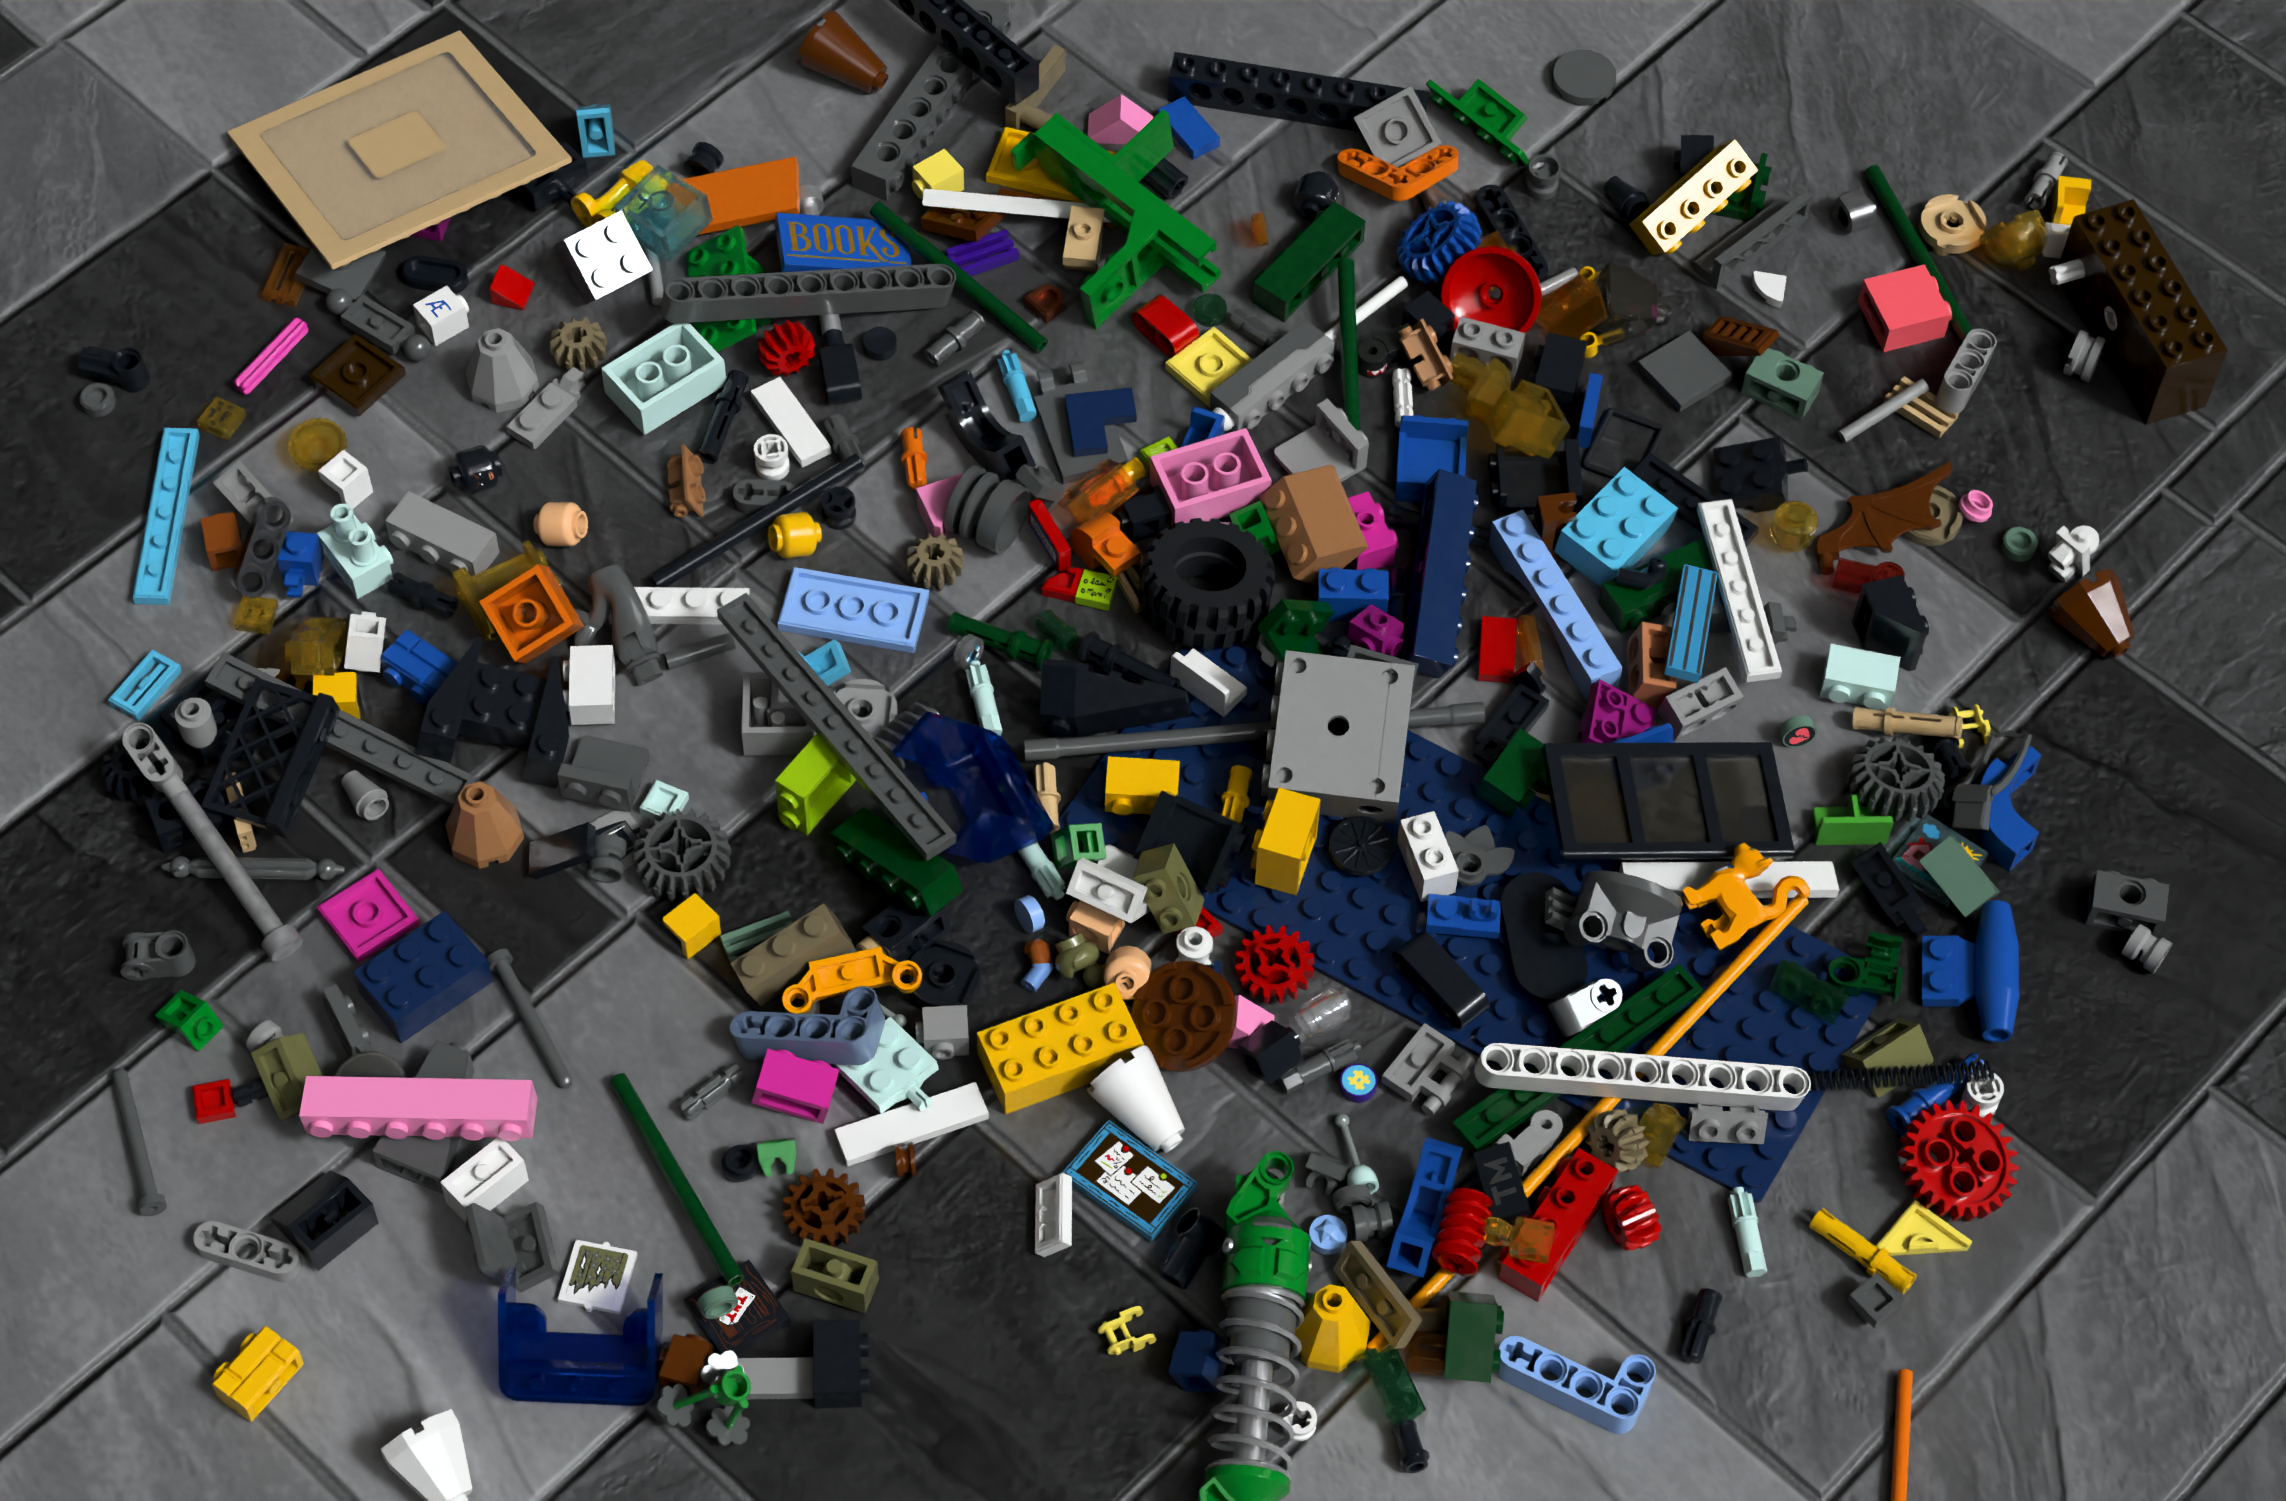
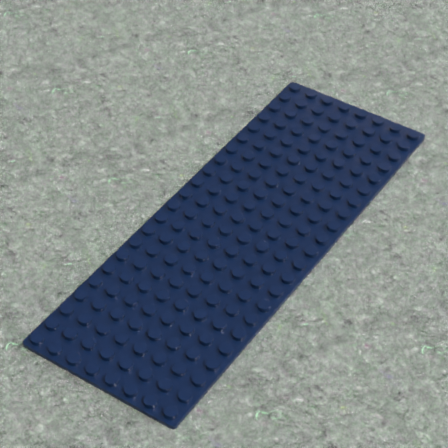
M1233 642V646L1221 649L1220 646H1213L1212 650H1202V646L1193 645L1192 648L1183 646L1179 652L1185 657L1194 648L1247 687V695L1223 717L1180 686L1179 689L1187 691L1192 710L1190 717L1123 729L1121 734L1271 721L1273 695L1280 696L1274 694L1277 665L1270 667L1262 660L1260 654L1237 642ZM1171 664L1164 673L1170 675ZM1407 730L1396 824L1381 822L1389 829L1394 839V852L1390 863L1382 871L1369 876H1356L1341 870L1330 856L1329 840L1334 828L1348 818L1319 815L1317 838L1297 896L1255 884L1256 870L1251 869V862L1255 852L1252 850V845L1257 830H1263L1265 823L1263 814L1268 801V797L1261 796L1264 764H1271V762H1266L1267 739L1106 753L1059 818L1060 829L1067 825L1102 823L1105 846L1112 845L1134 856L1151 815L1133 813L1118 815L1114 812H1105L1108 756L1180 761L1178 795L1219 814H1222L1224 804L1221 801V797L1227 791L1231 767L1235 765L1248 767L1253 772L1247 795L1250 803L1244 809L1242 824L1247 825L1244 833L1248 835L1247 843L1240 855L1235 854L1230 866V868L1234 869V872L1225 889L1221 888L1219 893H1212L1205 890V887L1196 884L1205 900L1203 907L1212 916L1252 937V931L1255 929L1261 935L1266 934L1267 925H1271L1273 933H1278L1282 925L1286 926V935L1290 936L1295 931L1300 932L1299 943L1308 940L1310 943V951L1308 953H1314L1315 964L1311 965L1314 967V970L1421 1027L1426 1023L1455 1042V1045L1480 1057L1484 1048L1492 1043L1559 1048L1580 1032L1564 1038L1547 1005L1533 1001L1534 998L1528 994L1524 995L1518 989L1513 977L1501 915L1498 939L1428 933L1482 989L1490 1003V1008L1461 1030L1451 1026L1399 971L1393 961L1392 952L1419 932H1426L1428 900L1420 901L1397 843L1400 820L1435 811L1444 836L1448 831H1452L1465 838L1471 831L1487 825L1493 836L1495 848L1507 847L1514 849V859L1505 872L1500 875L1486 876L1483 882L1475 886H1466L1457 882L1456 892L1450 894V896L1501 901L1503 891L1510 881L1522 874L1538 872L1549 874L1559 879L1567 886L1572 896L1577 898L1583 876L1587 872L1599 870L1619 872L1621 862H1628V860H1561L1550 802L1535 795L1525 810L1518 807L1511 818L1475 795L1488 770ZM1571 813L1577 843H1629ZM1465 868V869H1463L1464 871H1467V872H1475V871H1474L1473 869H1471V868ZM1682 899L1683 906L1672 941L1674 955L1668 966L1645 973L1638 972L1629 963L1628 954L1609 948L1602 949L1590 944L1583 946L1588 966L1585 984L1601 979H1611L1617 982L1622 990V1001L1620 1003L1622 1004L1670 969L1680 964L1704 989V992L1773 919L1748 929L1737 942L1717 951L1711 938L1707 939L1700 928V923L1707 919L1715 921L1722 916L1716 903L1711 902L1702 907L1689 910ZM1788 924L1664 1056L1794 1066L1804 1070L1809 1077L1812 1070L1815 1071L1816 1076L1818 1071L1822 1070L1825 1077L1827 1069L1830 1070L1831 1075L1834 1069H1839L1844 1061L1842 1053L1852 1047L1881 995L1860 991L1859 997L1831 990L1826 983V974L1831 961L1840 956H1852ZM1648 947V957L1651 961H1653V950L1650 947ZM1294 954L1292 958L1299 961L1297 956ZM1838 968L1834 971V976L1842 982H1849L1854 979L1853 974L1848 969ZM1600 991L1601 994L1597 996V1000L1599 1001V1003L1601 1002L1600 1000L1603 997H1605L1602 991ZM1693 1003L1622 1053L1645 1054ZM1493 1060L1487 1061V1062H1489V1063H1491V1064L1497 1066L1498 1068L1502 1069V1067L1500 1066V1064L1497 1063L1496 1061H1493ZM1530 1063L1524 1064L1526 1070L1533 1066ZM1598 1069L1599 1074L1603 1078L1613 1079L1609 1071ZM1645 1075L1640 1081L1650 1082V1079ZM1672 1075L1676 1083L1687 1085L1684 1078L1679 1075ZM1709 1078L1713 1086L1724 1088L1721 1081L1716 1078ZM1813 1079L1812 1091L1807 1093L1799 1106L1794 1110H1765V1113H1768L1764 1144L1689 1141L1691 1122L1688 1121L1689 1107H1696V1104L1623 1098L1611 1111L1626 1109L1628 1115H1637V1124L1639 1126H1646L1643 1135L1650 1141L1646 1145L1647 1147L1730 1191L1735 1187H1743L1744 1192L1752 1193L1753 1202L1759 1203L1766 1195L1826 1091L1823 1090L1821 1080L1820 1090L1816 1091ZM1746 1081L1750 1089L1760 1091L1759 1086L1755 1082ZM1783 1084L1787 1092L1797 1094L1793 1086ZM1562 1094L1557 1099L1588 1114L1603 1097ZM1722 1106L1723 1111L1730 1110V1107Z

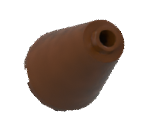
M829 10L822 16L826 19L824 24L820 27L815 24L804 39L798 52L802 59H798L797 63L806 69L867 93H871L874 90L880 91L889 77L886 74L887 66L839 13Z

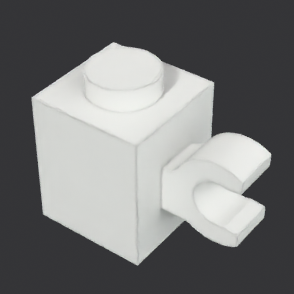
M362 611L361 615L350 614L345 669L380 673V658L383 649L386 618L376 617V613Z

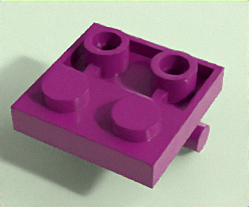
M1599 679L1591 684L1586 713L1581 716L1578 737L1581 739L1580 743H1612L1617 739H1626L1642 733L1654 726L1656 708Z

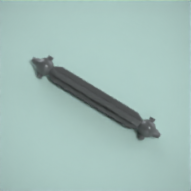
M178 856L171 862L162 864V870L171 872L177 878H184L189 874L198 878H223L209 857H197L190 861L186 857ZM236 857L251 879L308 880L318 876L322 880H330L335 875L345 872V867L327 858L316 863L308 858Z

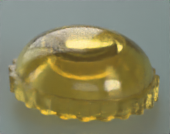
M321 417L318 419L311 418L309 421L305 420L302 424H298V427L293 429V433L289 436L290 440L288 441V451L295 464L299 465L302 469L305 468L307 471L312 470L314 472L319 471L337 454L348 447L346 444L348 441L345 437L346 434L340 425L330 421L328 418L322 419Z

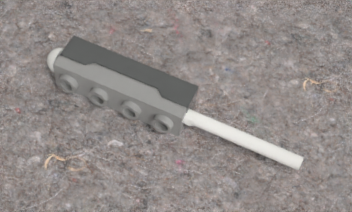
M1399 276L1356 309V325L1407 288L1408 283L1405 278ZM1305 319L1211 391L1209 411L1225 416L1224 431L1231 430L1234 432L1244 428L1253 429L1258 425L1263 416L1271 410L1279 409L1294 392L1302 391L1317 374L1325 373L1334 362L1335 341L1340 338V322L1323 333Z

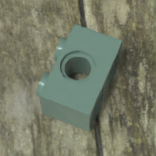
M1768 348L1761 356L1755 357L1747 370L1741 394L1802 421L1819 393L1824 372L1815 369L1809 364L1792 359L1780 351Z

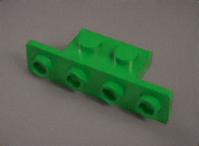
M1429 79L1426 85L1432 92L1429 97L1442 109L1449 106L1455 111L1452 115L1462 125L1467 127L1469 124H1472L1478 129L1476 134L1489 145L1493 141L1501 147L1499 152L1513 164L1516 160L1525 166L1529 163L1530 160L1526 154L1510 141L1528 119L1523 112L1480 79L1474 82L1459 101Z

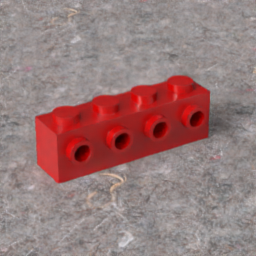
M1578 1148L1572 1159L1565 1157L1556 1171L1555 1177L1558 1179L1553 1187L1546 1185L1538 1197L1536 1205L1539 1208L1533 1216L1527 1215L1522 1220L1517 1230V1234L1520 1236L1515 1244L1507 1243L1497 1261L1501 1264L1499 1280L1538 1302L1604 1203V1196L1610 1194L1614 1188L1618 1170Z

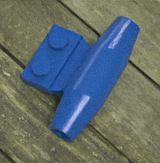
M1992 900L1984 903L1981 907L1975 943L1964 940L1959 936H1922V1007H1960V1004L1975 998L1982 1037L1987 1041L1997 1043L2010 1040L2013 1035L2020 997L2019 943L2010 904L2005 901Z

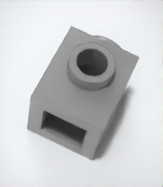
M967 1005L922 1007L923 1021L915 1022L916 1042L924 1044V1050L939 1060L949 1059L953 1056L969 1055Z

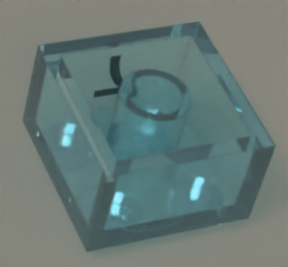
M657 165L614 206L615 213L622 210L639 244L668 262L679 254L713 220L708 196L660 165Z

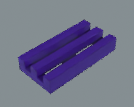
M1006 229L984 236L978 242H966L945 250L946 256L959 267L966 263L977 261L960 267L970 276L1019 260V251L1017 248H1014V242L1012 239H1009V233ZM1006 250V252L989 257L990 255Z

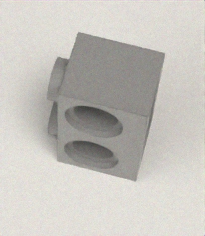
M1461 316L1452 340L1449 361L1454 368L1513 383L1522 359L1526 333Z
M240 460L213 482L250 524L259 502L264 498L273 497ZM279 506L269 507L265 512V521L274 523L280 520L282 508Z
M1724 667L1700 679L1698 683L1694 682L1666 696L1657 712L1665 724H1671L1673 738L1676 741L1734 712L1744 696L1727 668Z

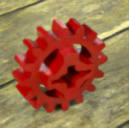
M1271 925L1266 926V934L1263 935L1256 929L1253 930V941L1243 939L1241 942L1244 951H1236V962L1239 964L1235 965L1236 976H1242L1240 978V987L1242 989L1250 987V997L1253 999L1262 994L1265 1004L1269 1003L1271 997H1276L1278 1003L1283 1004L1284 995L1287 994L1292 999H1297V988L1306 991L1308 989V980L1306 978L1314 977V967L1311 966L1315 964L1314 953H1308L1310 951V943L1308 940L1299 943L1300 932L1295 931L1290 936L1286 935V926L1283 925L1278 933H1273ZM1294 954L1300 963L1298 969L1295 967V963L1292 962ZM1251 961H1254L1255 966L1258 968L1256 975L1253 974L1250 968Z

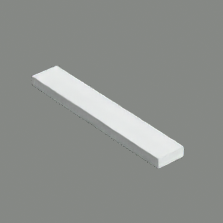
M1728 499L1698 503L1697 513L1715 572H1718L1717 583L1745 681L1747 683L1780 678L1782 673L1733 501Z
M1832 861L1772 862L1760 876L1745 880L1746 885L1756 898H1772L1773 889L1780 879L1789 875L1798 876L1807 882L1810 888L1808 898H1836L1839 892ZM1621 862L1619 872L1655 882L1681 897L1682 893L1680 891L1689 886L1695 890L1698 889L1714 871L1725 867L1730 862ZM1791 890L1788 892L1787 898H1794L1798 893L1795 890Z

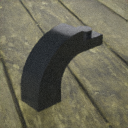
M964 370L937 386L949 411L945 415L949 424L968 453L981 467L985 468L986 472L996 473L999 480L1009 479L1012 481L1017 478L1015 474L1022 465L1036 466L1023 436L1008 432L991 414L971 371Z

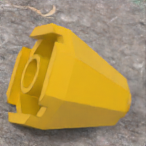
M1329 1284L1307 1298L1306 1306L1301 1310L1304 1315V1322L1296 1329L1295 1335L1301 1341L1302 1350L1299 1353L1304 1364L1308 1368L1340 1373L1348 1368L1349 1363L1354 1360L1357 1362L1364 1358L1371 1321L1347 1289Z

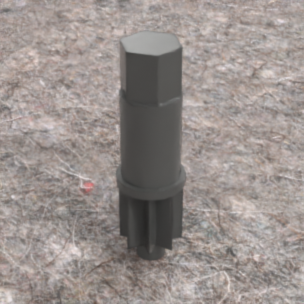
M1346 1038L1327 1049L1321 1050V1053L1303 1061L1277 1079L1281 1089L1286 1094H1289L1330 1072H1336L1338 1069L1356 1061L1357 1057H1359L1357 1052L1361 1051L1362 1047L1357 1040L1350 1042Z

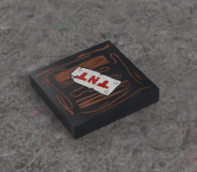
M750 1260L739 1265L744 1279L740 1284L732 1287L737 1296L738 1304L727 1315L716 1319H707L702 1316L697 1305L698 1299L704 1293L716 1287L727 1286L722 1276L684 1299V1305L719 1355L724 1351H733L738 1356L791 1323L790 1316Z

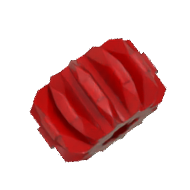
M787 319L779 326L774 323V328L770 331H763L764 338L757 341L759 359L763 366H766L774 376L782 374L787 377L793 371L799 374V368L809 366L808 359L816 355L814 351V338L810 331H807L805 326L799 321L791 323Z
M1637 1184L1612 1190L1610 1194L1604 1196V1203L1602 1204V1210L1605 1214L1603 1220L1609 1227L1608 1232L1612 1233L1614 1241L1620 1244L1625 1251H1633L1638 1248L1643 1249L1651 1245L1652 1242L1658 1240L1659 1232H1661V1226L1658 1222L1659 1215L1654 1208L1655 1204L1651 1203L1648 1193L1642 1191L1641 1187Z

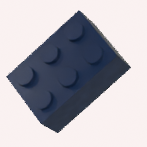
M443 911L353 971L359 994L400 1043H403L493 982L488 960L446 911Z

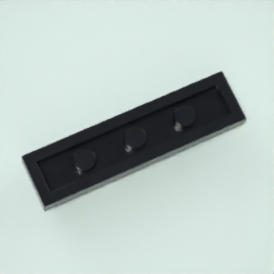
M1649 452L1632 473L1678 507L1676 516L1703 534L1697 513L1698 503L1720 500ZM1736 512L1745 546L1747 547L1759 533V527Z

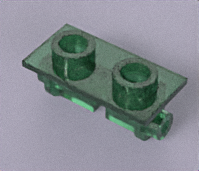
M1782 960L1769 988L1834 1025L1841 1009L1845 1008L1850 999V996L1845 993L1846 989H1840L1824 979L1821 981L1816 979V974L1798 965V962L1795 960L1792 963L1788 960Z
M1390 1344L1379 1353L1376 1348H1372L1362 1354L1364 1358L1362 1365L1368 1369L1387 1409L1386 1416L1388 1419H1392L1394 1425L1397 1424L1401 1430L1399 1422L1414 1420L1426 1411L1398 1349H1394Z

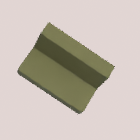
M1899 1017L1842 1053L1847 1067L1855 1070L1859 1068L1861 1072L1866 1067L1869 1073L1872 1067L1878 1072L1880 1066L1884 1069V1072L1887 1066L1893 1071L1895 1065L1899 1070L1904 1065L1908 1071L1910 1065L1915 1069L1919 1064L1923 1070L1925 1064L1929 1066L1934 1061L1920 1024ZM1873 1074V1087L1870 1089L1873 1096L1882 1097L1894 1089L1891 1086L1889 1074L1888 1086L1886 1088L1883 1085L1882 1075L1880 1087H1876ZM1896 1074L1895 1087H1897V1086L1899 1085V1084H1898V1079H1897V1074Z
M304 1033L279 1037L251 1052L280 1121L289 1120L300 1114L306 1076H323Z

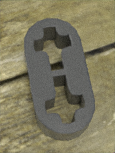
M742 480L733 489L734 506L741 513L755 514L780 499L781 495H786L795 490L796 487L787 481ZM748 493L753 494L751 500H744Z

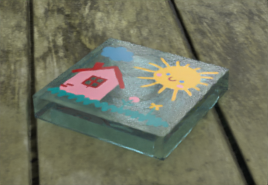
M1927 814L1892 859L1911 885L1948 908L1952 903L1951 899L1919 860L1949 836H1955L1979 867L1986 860L1988 852Z

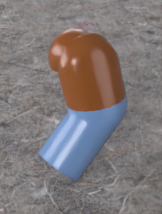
M1042 939L1029 940L1024 946V953L1028 954V959H1031L1032 968L1021 980V984L1032 993L1037 991L1054 967L1050 946Z

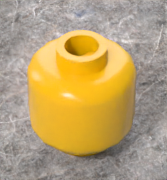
M806 512L779 515L775 518L773 524L768 527L770 548L783 559L812 555L817 543L821 542L822 539L819 523L814 522L812 517Z

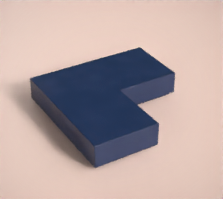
M1132 387L1065 394V407L1074 457L1108 453L1104 425L1131 423L1137 420Z

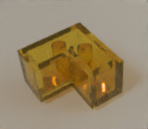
M1521 380L1515 391L1505 389L1484 420L1491 433V438L1497 444L1504 447L1511 445L1519 448L1529 456L1539 455L1550 459L1570 429L1568 421L1550 390L1525 380Z

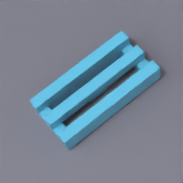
M152 649L108 699L110 707L114 709L118 707L121 713L126 716L130 714L132 719L139 722L182 672L180 664ZM157 662L160 663L149 676L144 678ZM140 682L139 688L133 693V695L127 701H124V699Z

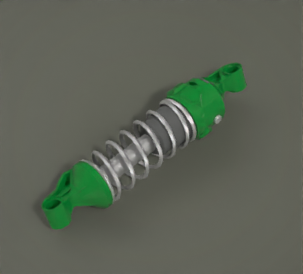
M1271 1151L1265 1154L1249 1176L1236 1175L1234 1197L1229 1203L1224 1218L1223 1227L1227 1237L1223 1243L1225 1258L1221 1298L1228 1308L1227 1319L1218 1325L1225 1332L1228 1347H1223L1216 1352V1355L1221 1361L1240 1367L1241 1375L1220 1376L1213 1381L1219 1390L1239 1394L1238 1405H1217L1210 1410L1215 1418L1236 1423V1433L1215 1434L1208 1439V1442L1212 1447L1234 1452L1233 1458L1214 1461L1204 1469L1203 1484L1199 1490L1197 1501H1279L1290 1493L1291 1478L1287 1470L1291 1467L1292 1461L1291 1457L1281 1447L1290 1442L1295 1434L1293 1427L1283 1418L1290 1415L1297 1407L1296 1399L1286 1389L1294 1385L1300 1378L1298 1369L1289 1360L1297 1356L1302 1350L1301 1341L1295 1335L1296 1329L1304 1322V1315L1301 1310L1306 1306L1308 1275L1312 1268V1261L1310 1260V1236L1288 1217L1277 1202L1279 1197L1289 1188L1294 1170L1291 1158L1280 1151ZM1275 1168L1280 1170L1284 1177L1273 1179L1265 1171ZM1294 1344V1349L1290 1352V1347ZM1286 1366L1292 1374L1290 1380L1279 1385L1273 1383V1371ZM1223 1383H1240V1387L1230 1386ZM1277 1392L1288 1399L1289 1406L1286 1410L1274 1414L1269 1411L1271 1393ZM1221 1412H1237V1416ZM1274 1421L1286 1429L1287 1435L1285 1438L1271 1443L1267 1441L1268 1422ZM1219 1441H1235V1444H1227ZM1271 1450L1279 1454L1284 1459V1465L1280 1467L1265 1461V1452Z

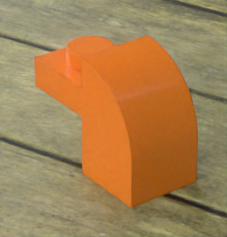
M1100 512L1072 530L1071 548L1091 570L1102 565L1114 578L1141 560V551L1120 530V521L1108 512Z

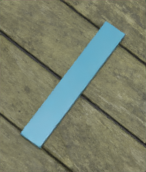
M163 429L133 592L135 604L170 605L200 438L198 429Z

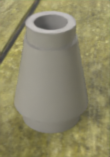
M356 770L344 775L341 785L344 787L357 815L367 820H376L383 816L389 807L386 791Z

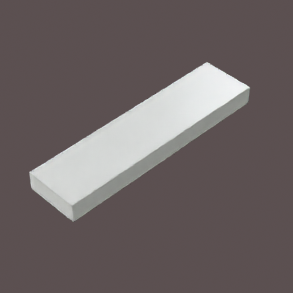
M973 1082L930 1097L932 1103L928 1108L925 1105L926 1110L920 1111L914 1103L834 1129L835 1137L847 1167L894 1151V1144L906 1147L908 1142L916 1144L989 1119V1113L977 1083Z

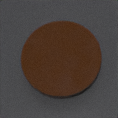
M1172 961L1163 964L1150 973L1147 982L1133 996L1135 1000L1131 1018L1144 1045L1148 1046L1157 1065L1161 1068L1175 1072H1189L1205 1067L1222 1054L1233 1036L1237 1020V1006L1234 994L1222 975L1202 963Z

